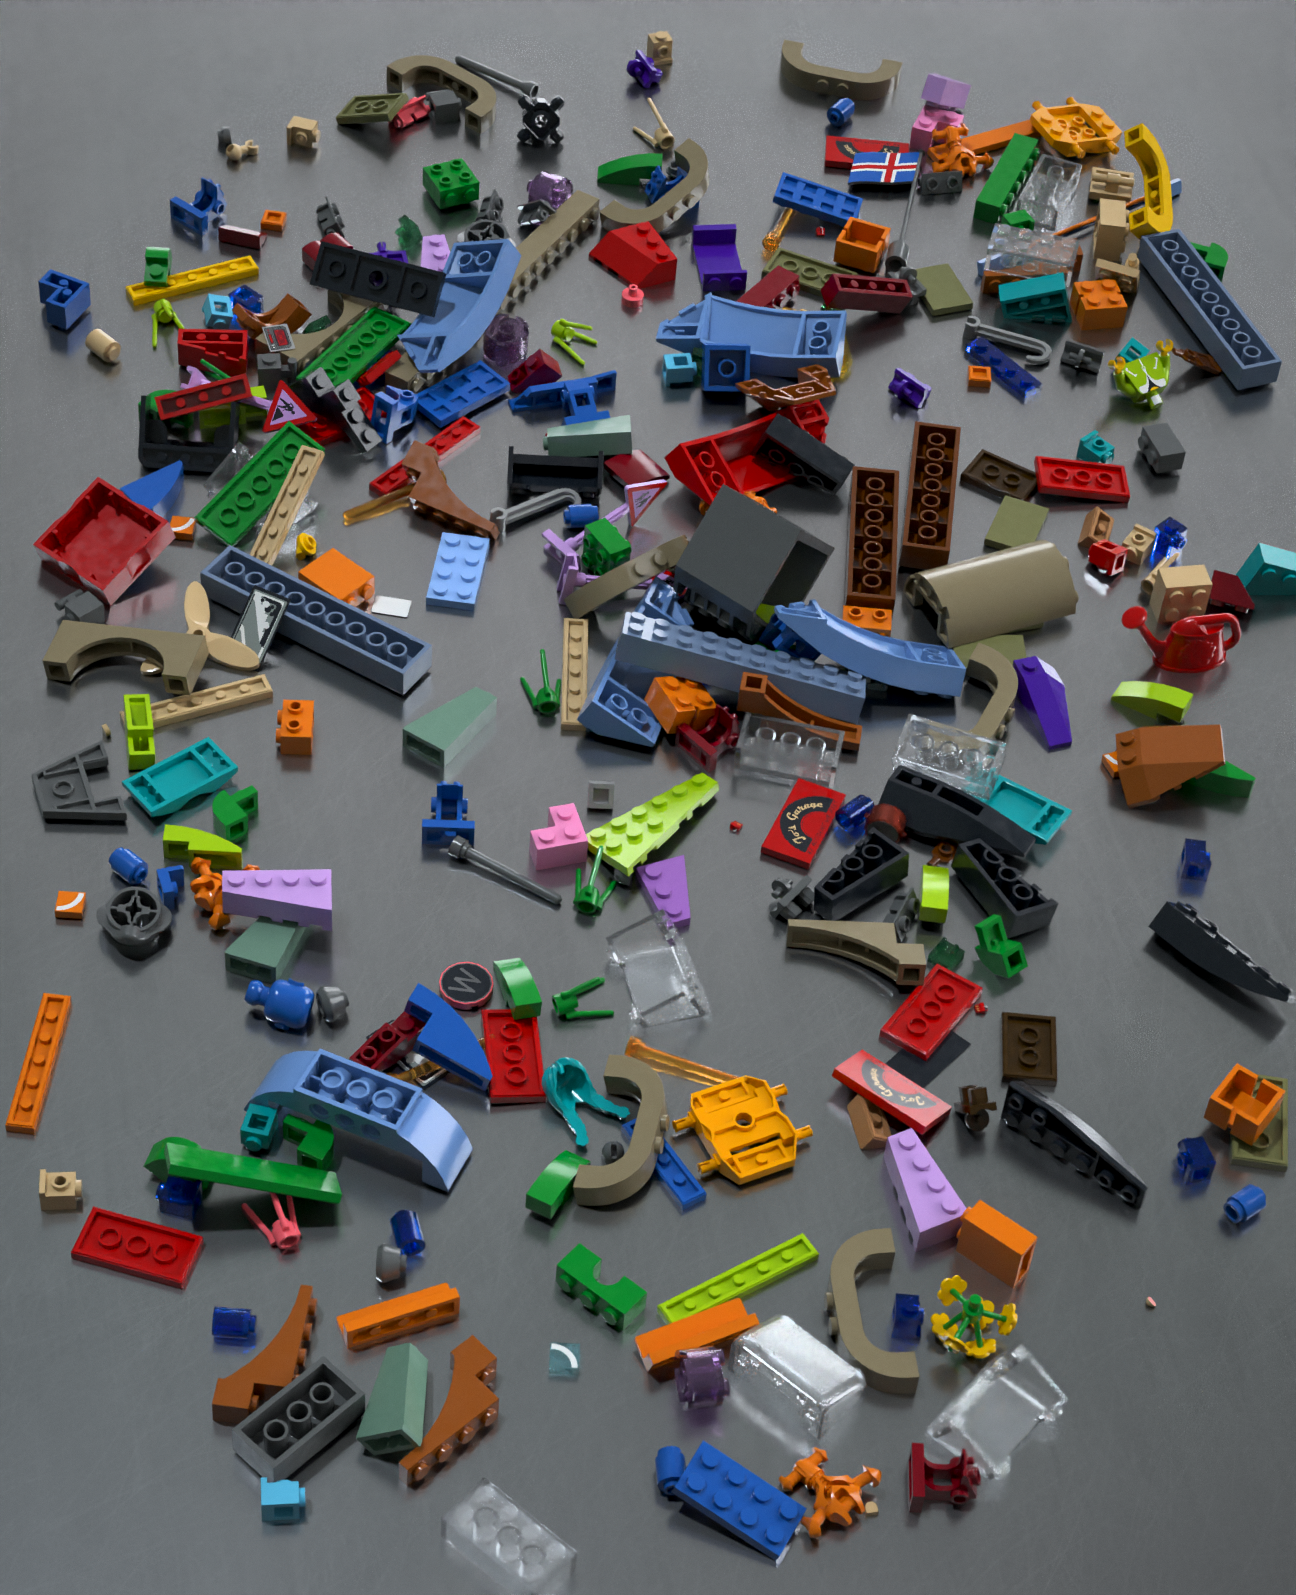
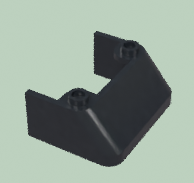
M141 395L138 459L143 466L164 468L180 460L183 463V470L223 473L232 468L238 441L240 402H231L230 425H222L216 429L214 442L168 439L166 424L161 420L150 419L151 395Z
M509 446L507 490H511L512 495H526V492L549 493L556 489L569 488L582 495L584 499H596V495H600L602 492L604 451H599L598 458L514 454V446Z

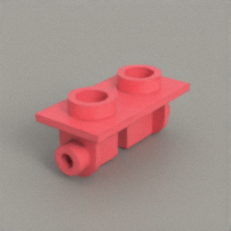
M423 95L419 98L414 97L410 99L390 122L393 121L396 128H404L414 122L412 116L416 121L428 116L431 109L429 105L423 103L426 96Z

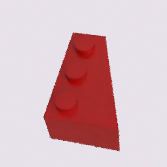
M178 330L179 365L191 366L214 373L200 363V360L204 359L229 377L247 374L248 330Z

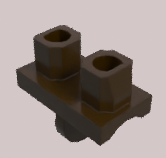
M973 1084L959 1087L961 1102L954 1103L955 1111L965 1113V1123L969 1129L974 1131L984 1130L989 1123V1114L986 1110H997L996 1102L988 1100L987 1089L984 1086L977 1087V1085Z

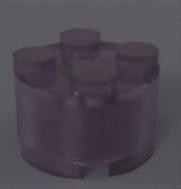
M541 171L534 180H530L527 184V192L529 193L528 203L541 199L547 201L551 205L550 207L557 210L573 195V184L571 180L564 176Z
M509 314L495 315L490 325L484 331V354L499 367L525 360L527 358L529 326L527 322L516 316V319L509 318Z
M714 1346L677 1350L674 1360L680 1359V1367L674 1368V1376L679 1401L686 1402L682 1407L683 1410L689 1411L722 1406L724 1397L730 1396L729 1381L727 1378H723L722 1367L725 1365V1357L722 1348L716 1349Z

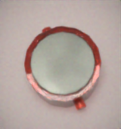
M878 804L872 807L869 814H864V817L867 818L864 826L866 836H868V831L874 827L896 844L902 837H906L907 833L904 832L907 822L906 816L896 806Z

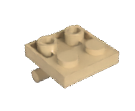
M1092 167L1089 198L1100 201V198L1126 201V203L1131 202L1132 188L1135 181L1133 179L1134 173Z
M1130 253L1125 266L1098 258L1095 265L1096 281L1115 279L1121 291L1131 293V291L1137 292L1140 285L1139 259L1137 255Z

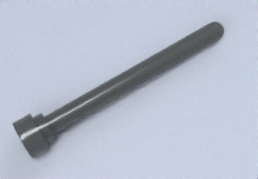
M457 55L455 57L456 63L515 87L530 99H535L539 93L540 86L533 81L522 82L463 56Z
M456 836L452 841L448 853L457 859H465L467 857L554 904L561 903L562 896L472 849V846L468 844L469 841L463 837Z

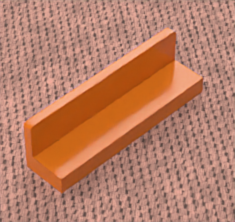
M442 1283L337 1316L336 1322L348 1349L458 1314L460 1296L456 1287L450 1289L447 1283Z
M736 1298L636 1336L634 1342L646 1370L650 1371L751 1332L760 1323L756 1314L748 1315L741 1299Z

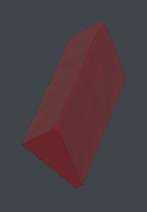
M223 225L218 228V238L220 241L261 249L267 238L266 233Z

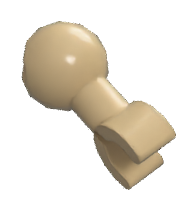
M253 140L246 141L243 146L231 144L226 149V156L232 161H237L246 153L257 155L259 146H253Z

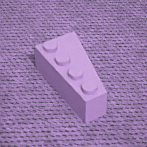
M931 73L928 74L921 99L927 100V105L953 111H956L957 108L964 109L971 85Z
M445 235L424 236L422 241L421 267L443 272L450 254Z
M331 869L222 871L223 913L252 918L266 916L270 917L274 922L282 923L283 920L298 922V926L310 927V924L322 926V930L332 931Z
M912 1128L887 1137L884 1160L893 1187L896 1188L900 1208H903L908 1231L911 1232L915 1252L955 1237L962 1226L960 1218L967 1208Z

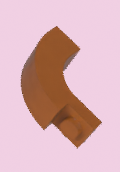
M288 293L275 308L266 313H253L238 303L232 308V311L237 315L236 321L240 324V327L243 330H248V336L254 340L263 333L262 327L287 324L290 334H292L312 315L299 300Z

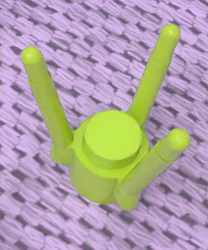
M165 299L157 301L153 306L155 312L151 315L153 320V348L157 347L158 321L167 323L174 320L179 329H185L178 319L176 312L173 311L170 302Z
M564 319L557 320L551 329V335L554 337L553 342L564 348L581 365H585V362L563 341H570L574 336L596 345L598 343L596 340L577 333L573 329L578 328L591 331L592 327L568 322Z

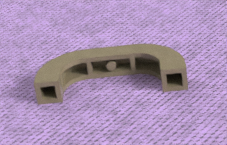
M784 39L780 69L789 82L800 88L857 100H873L891 94L899 85L903 62L883 59L879 69L874 72H851L812 64L803 58L804 43Z
M427 55L404 57L387 66V84L403 92L414 84L432 83L444 89L453 90L455 95L471 103L470 106L465 108L466 127L482 134L493 125L496 118V92L482 78L450 61Z
M688 138L674 150L676 165L686 171L688 175L647 208L630 209L613 200L599 212L601 227L611 231L649 221L656 232L659 233L674 221H677L682 214L695 206L708 189L710 177L708 159L704 150L696 142Z
M686 535L676 537L579 588L563 599L573 618L580 619L615 597L666 571H674L689 541Z
M981 643L977 644L969 658L966 675L984 682L990 687L994 695L976 726L967 732L949 733L930 725L920 742L918 759L944 767L965 766L985 756L993 746L996 738H1002L1006 728L1004 724L1006 722L1010 723L1015 713L1013 706L1018 689L1016 671L1005 656L989 646Z
M609 1054L603 1075L607 1094L628 1095L641 1103L630 1146L622 1158L604 1166L579 1164L573 1185L577 1205H608L633 1195L651 1177L658 1154L663 1152V1133L669 1129V1115L664 1088L656 1071L641 1060L628 1056Z
M891 1228L864 1231L844 1242L832 1260L827 1292L824 1294L825 1309L831 1312V1317H829L830 1335H835L838 1354L844 1366L860 1382L886 1393H916L919 1372L915 1351H883L875 1347L867 1339L863 1330L854 1280L861 1273L869 1270L892 1269L895 1257Z

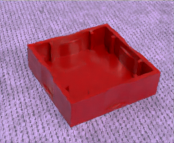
M97 477L75 500L71 508L62 517L57 519L33 546L43 562L111 606L176 537L167 520L144 505L133 502L122 491Z

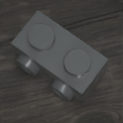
M1168 422L1143 426L1141 436L1138 438V445L1145 453L1148 463L1153 466L1156 473L1182 469L1186 451Z

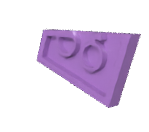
M684 855L636 867L635 875L664 930L669 931L690 925L691 916Z

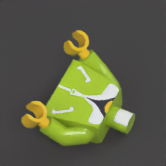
M1166 339L1165 348H1163V341L1159 340L1156 343V348L1161 351L1159 355L1155 352L1128 363L1125 362L1123 357L1116 356L1117 365L1115 360H1110L1108 367L1114 370L1113 376L1116 389L1128 398H1131L1134 403L1147 400L1151 409L1161 406L1163 401L1159 394L1164 391L1169 382L1170 354L1168 352L1173 348V342L1170 339Z

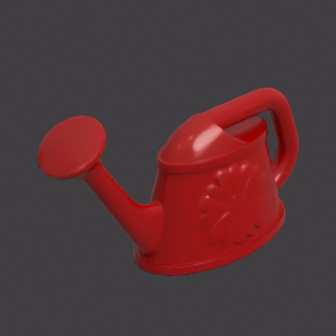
M1133 606L1124 612L1121 619L1125 628L1137 629L1153 653V663L1163 670L1175 673H1199L1220 666L1226 659V651L1238 644L1241 638L1239 621L1235 615L1230 613L1192 615L1183 618L1171 626L1170 632L1164 641L1156 639L1146 627L1144 622L1148 615L1143 607ZM1224 623H1229L1232 635L1228 640L1224 641Z

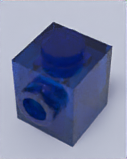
M1168 517L1155 527L1154 532L1157 535L1153 550L1169 559L1186 545L1188 528L1172 517Z

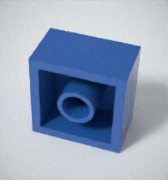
M703 343L701 389L704 391H739L735 383L750 380L751 346L748 344Z

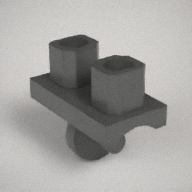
M901 267L898 272L887 273V278L907 280L913 296L907 306L917 304L919 297L926 295L927 289L916 278L917 271L914 267Z
M1067 339L1060 361L1074 365L1076 368L1081 367L1098 373L1105 351Z
M806 875L792 888V879L776 878L771 884L773 889L771 895L774 899L778 897L782 899L769 914L774 919L779 914L787 921L788 919H795L803 911L793 902L795 899L804 908H807L814 901V891L808 886L812 879Z

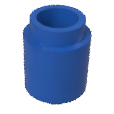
M849 98L839 99L827 111L829 122L834 126L843 125L854 114L855 105L853 101Z
M591 504L568 505L567 510H563L564 524H568L569 529L585 528V525L599 520L597 506H592Z
M120 847L111 854L109 858L111 869L131 885L145 880L148 875V864L135 853Z
M1249 1184L1227 1199L1223 1206L1224 1212L1228 1219L1234 1223L1245 1222L1266 1207V1195L1261 1188Z
M666 1446L658 1450L657 1457L655 1458L657 1486L659 1490L666 1494L675 1495L672 1493V1490L686 1468V1460L680 1448Z

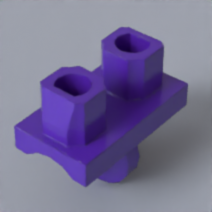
M636 50V57L628 62L626 70L630 76L637 77L644 88H650L652 82H660L663 72L654 67L652 58L646 57L642 50Z
M901 368L895 369L894 378L888 386L897 398L905 399L916 408L922 407L924 400L928 399L932 390L930 386L923 384L914 375L905 372Z

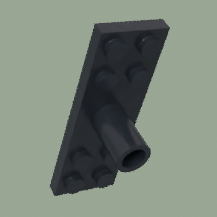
M321 241L310 285L435 318L446 273Z

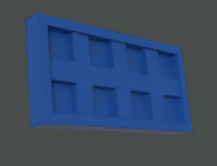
M783 172L772 203L844 227L850 217L857 218L863 198Z
M480 360L418 393L417 410L441 428L510 391V383Z
M704 1440L699 1445L672 1490L673 1494L775 1561L780 1557L807 1509Z

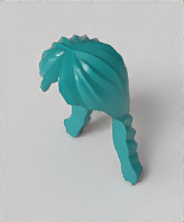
M559 1058L545 1070L542 1076L543 1091L548 1101L563 1115L568 1126L576 1134V1145L583 1147L588 1144L589 1139L585 1124H583L578 1113L575 1111V1103H588L595 1110L602 1111L605 1114H612V1116H617L619 1119H624L630 1114L629 1109L625 1106L614 1105L611 1101L598 1094L584 1066L573 1058Z

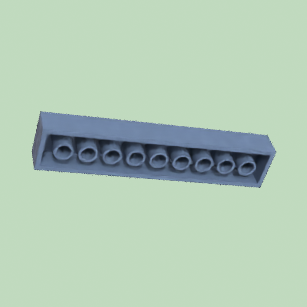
M1175 229L1141 236L1137 254L1138 259L1236 389L1240 390L1277 382L1282 360L1182 231Z
M231 545L200 572L201 585L205 589L207 597L240 614L254 585L291 599L278 627V633L402 695L432 666L431 644Z
M639 612L625 613L618 638L615 660L738 693L743 672L768 675V680L775 687L804 707L827 717L853 724L858 722L865 701L866 676L853 670H841L832 664L823 665L815 663L813 660L805 657H793L783 651L767 650L761 645L745 644L735 638L726 639L717 636L713 632H700L687 625H674L665 619L648 618Z

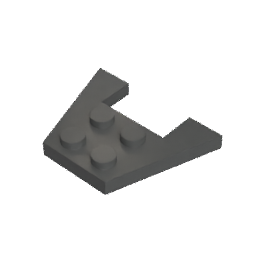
M102 740L31 774L43 818L127 820V813L121 796L95 801L85 770L109 765Z

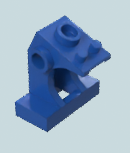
M657 166L655 171H652V177L645 189V193L651 203L654 204L682 181L688 173L677 167V178L666 182V176L662 173L660 166ZM699 201L691 209L698 208Z
M202 177L201 190L196 193L194 202L188 204L176 196L170 199L171 218L199 235H205L208 233V222L221 215L227 206L223 197L224 193L220 189L221 185L218 183L215 185L211 179L207 180Z
M586 379L564 382V389L560 391L563 403L562 408L567 409L569 407L571 416L564 417L561 426L610 418L608 410L597 412L594 402V387L592 385L589 386Z
M389 385L386 386V394L382 391L375 394L371 423L381 437L382 442L385 444L391 442L395 430L412 423L416 415L419 395L414 394L410 390H401ZM382 411L387 413V418H381Z
M776 613L771 616L767 627L759 639L760 642L765 643L775 651H783L793 657H805L815 661L821 655L818 650L782 622ZM796 642V649H791L790 647Z
M441 781L440 784H437V797H431V813H436V819H422V844L451 845L456 836H461L469 841L468 844L474 846L475 821L462 820V814H467L468 798H463V785H460V782L455 781L453 784H447L446 781ZM441 818H457V820H441Z

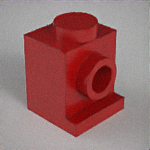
M1103 539L1092 544L1090 547L1088 562L1095 564L1101 570H1108L1107 574L1112 576L1123 571L1128 549Z

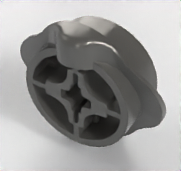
M494 220L476 221L457 236V242L509 239L516 248V244L510 238L506 228Z
M128 887L119 890L109 901L102 904L96 913L98 923L110 933L114 940L126 946H142L151 942L160 932L167 929L172 921L170 910L159 902L155 894L141 887Z

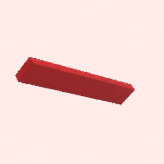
M463 416L426 442L425 445L435 448L440 457L439 463L480 433L481 427ZM401 460L370 482L369 490L388 500L414 480L406 475V471L402 466L403 460Z

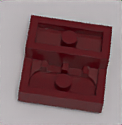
M641 449L632 450V454H619L604 462V469L624 487L626 485L670 479V475Z

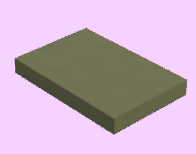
M407 93L354 96L336 116V121L338 124L390 122L409 100Z
M948 263L915 269L917 271L916 278L927 289L926 295L920 297L932 316L973 309V301Z
M1005 495L985 537L984 545L1004 550L1037 541L1048 516L1049 508Z
M996 635L952 647L965 666L966 671L969 658L978 643L1000 652L1012 665L1013 660L1027 658L1023 635Z

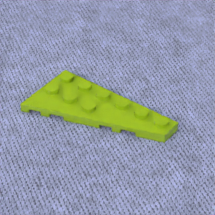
M704 773L693 776L680 785L674 786L663 794L653 797L648 802L634 807L631 811L587 833V850L596 855L599 846H603L601 859L629 877L634 872L633 867L637 863L642 864L645 862L647 854L651 850L658 849L680 828V822L683 820L688 821L693 816L692 811L696 807H702L719 791L718 782Z

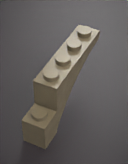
M788 919L786 947L821 950L848 957L886 974L896 981V985L924 984L926 970L924 945L897 943L894 923Z

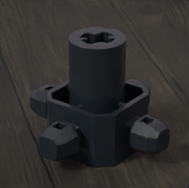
M525 94L518 98V104L522 109H525L522 112V124L525 128L522 127L517 133V137L522 143L529 140L531 134L540 140H545L549 136L555 143L563 140L564 135L557 128L560 125V116L556 110H560L565 104L564 99L560 95L550 100L551 103L545 98H537L532 102V99Z

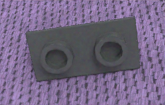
M963 171L922 173L921 178H918V186H921V195L962 192Z
M496 189L493 190L492 196H487L483 199L475 222L480 220L499 222L504 202L499 197Z
M326 196L327 203L319 205L316 209L324 235L337 232L345 237L342 230L345 228V225L339 215V209L335 202L331 204Z
M540 199L518 205L517 208L521 212L517 221L521 226H527L531 222L546 221L548 215L555 214L557 211L550 207L551 205L547 201Z
M913 887L910 888L908 893L902 892L896 895L889 909L890 914H887L882 922L894 923L895 934L900 943L906 932L910 930L911 923L920 910V901L916 897Z

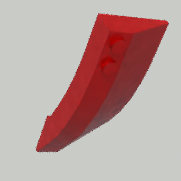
M819 399L791 405L783 410L731 430L680 443L664 459L677 480L711 505L723 484L744 495L745 491H755V493L797 478L789 474V469L777 464L775 467L767 463L768 459L761 455L757 458L750 455L777 413L788 418L793 424L807 431L822 443L826 441V434L824 432L825 427L828 425L829 417Z

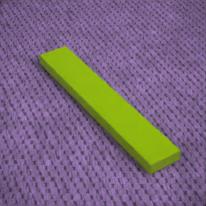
M802 1233L657 1305V1312L666 1325L730 1300L741 1299L818 1260L819 1253Z

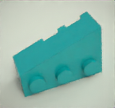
M1063 272L998 285L1004 318L1031 320L1032 317L1045 318V321H1052V318L1072 322L1071 307Z
M1258 543L1236 575L1249 595H1296V553Z

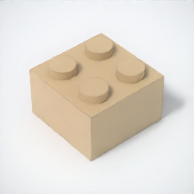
M1100 198L1093 230V259L1119 261L1120 253H1124L1126 245L1124 238L1129 233V210H1126V201Z
M1205 565L1158 568L1150 599V605L1157 623L1179 621L1192 615L1201 616L1205 614L1213 585Z

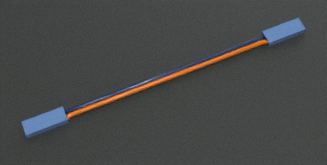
M1180 179L1171 181V194L1173 197L1182 193V182ZM1145 196L1126 203V210L1130 211L1144 205ZM1096 216L1011 252L1004 250L977 261L978 275L983 276V271L998 270L1011 264V260L1056 242V239H1063L1095 225Z

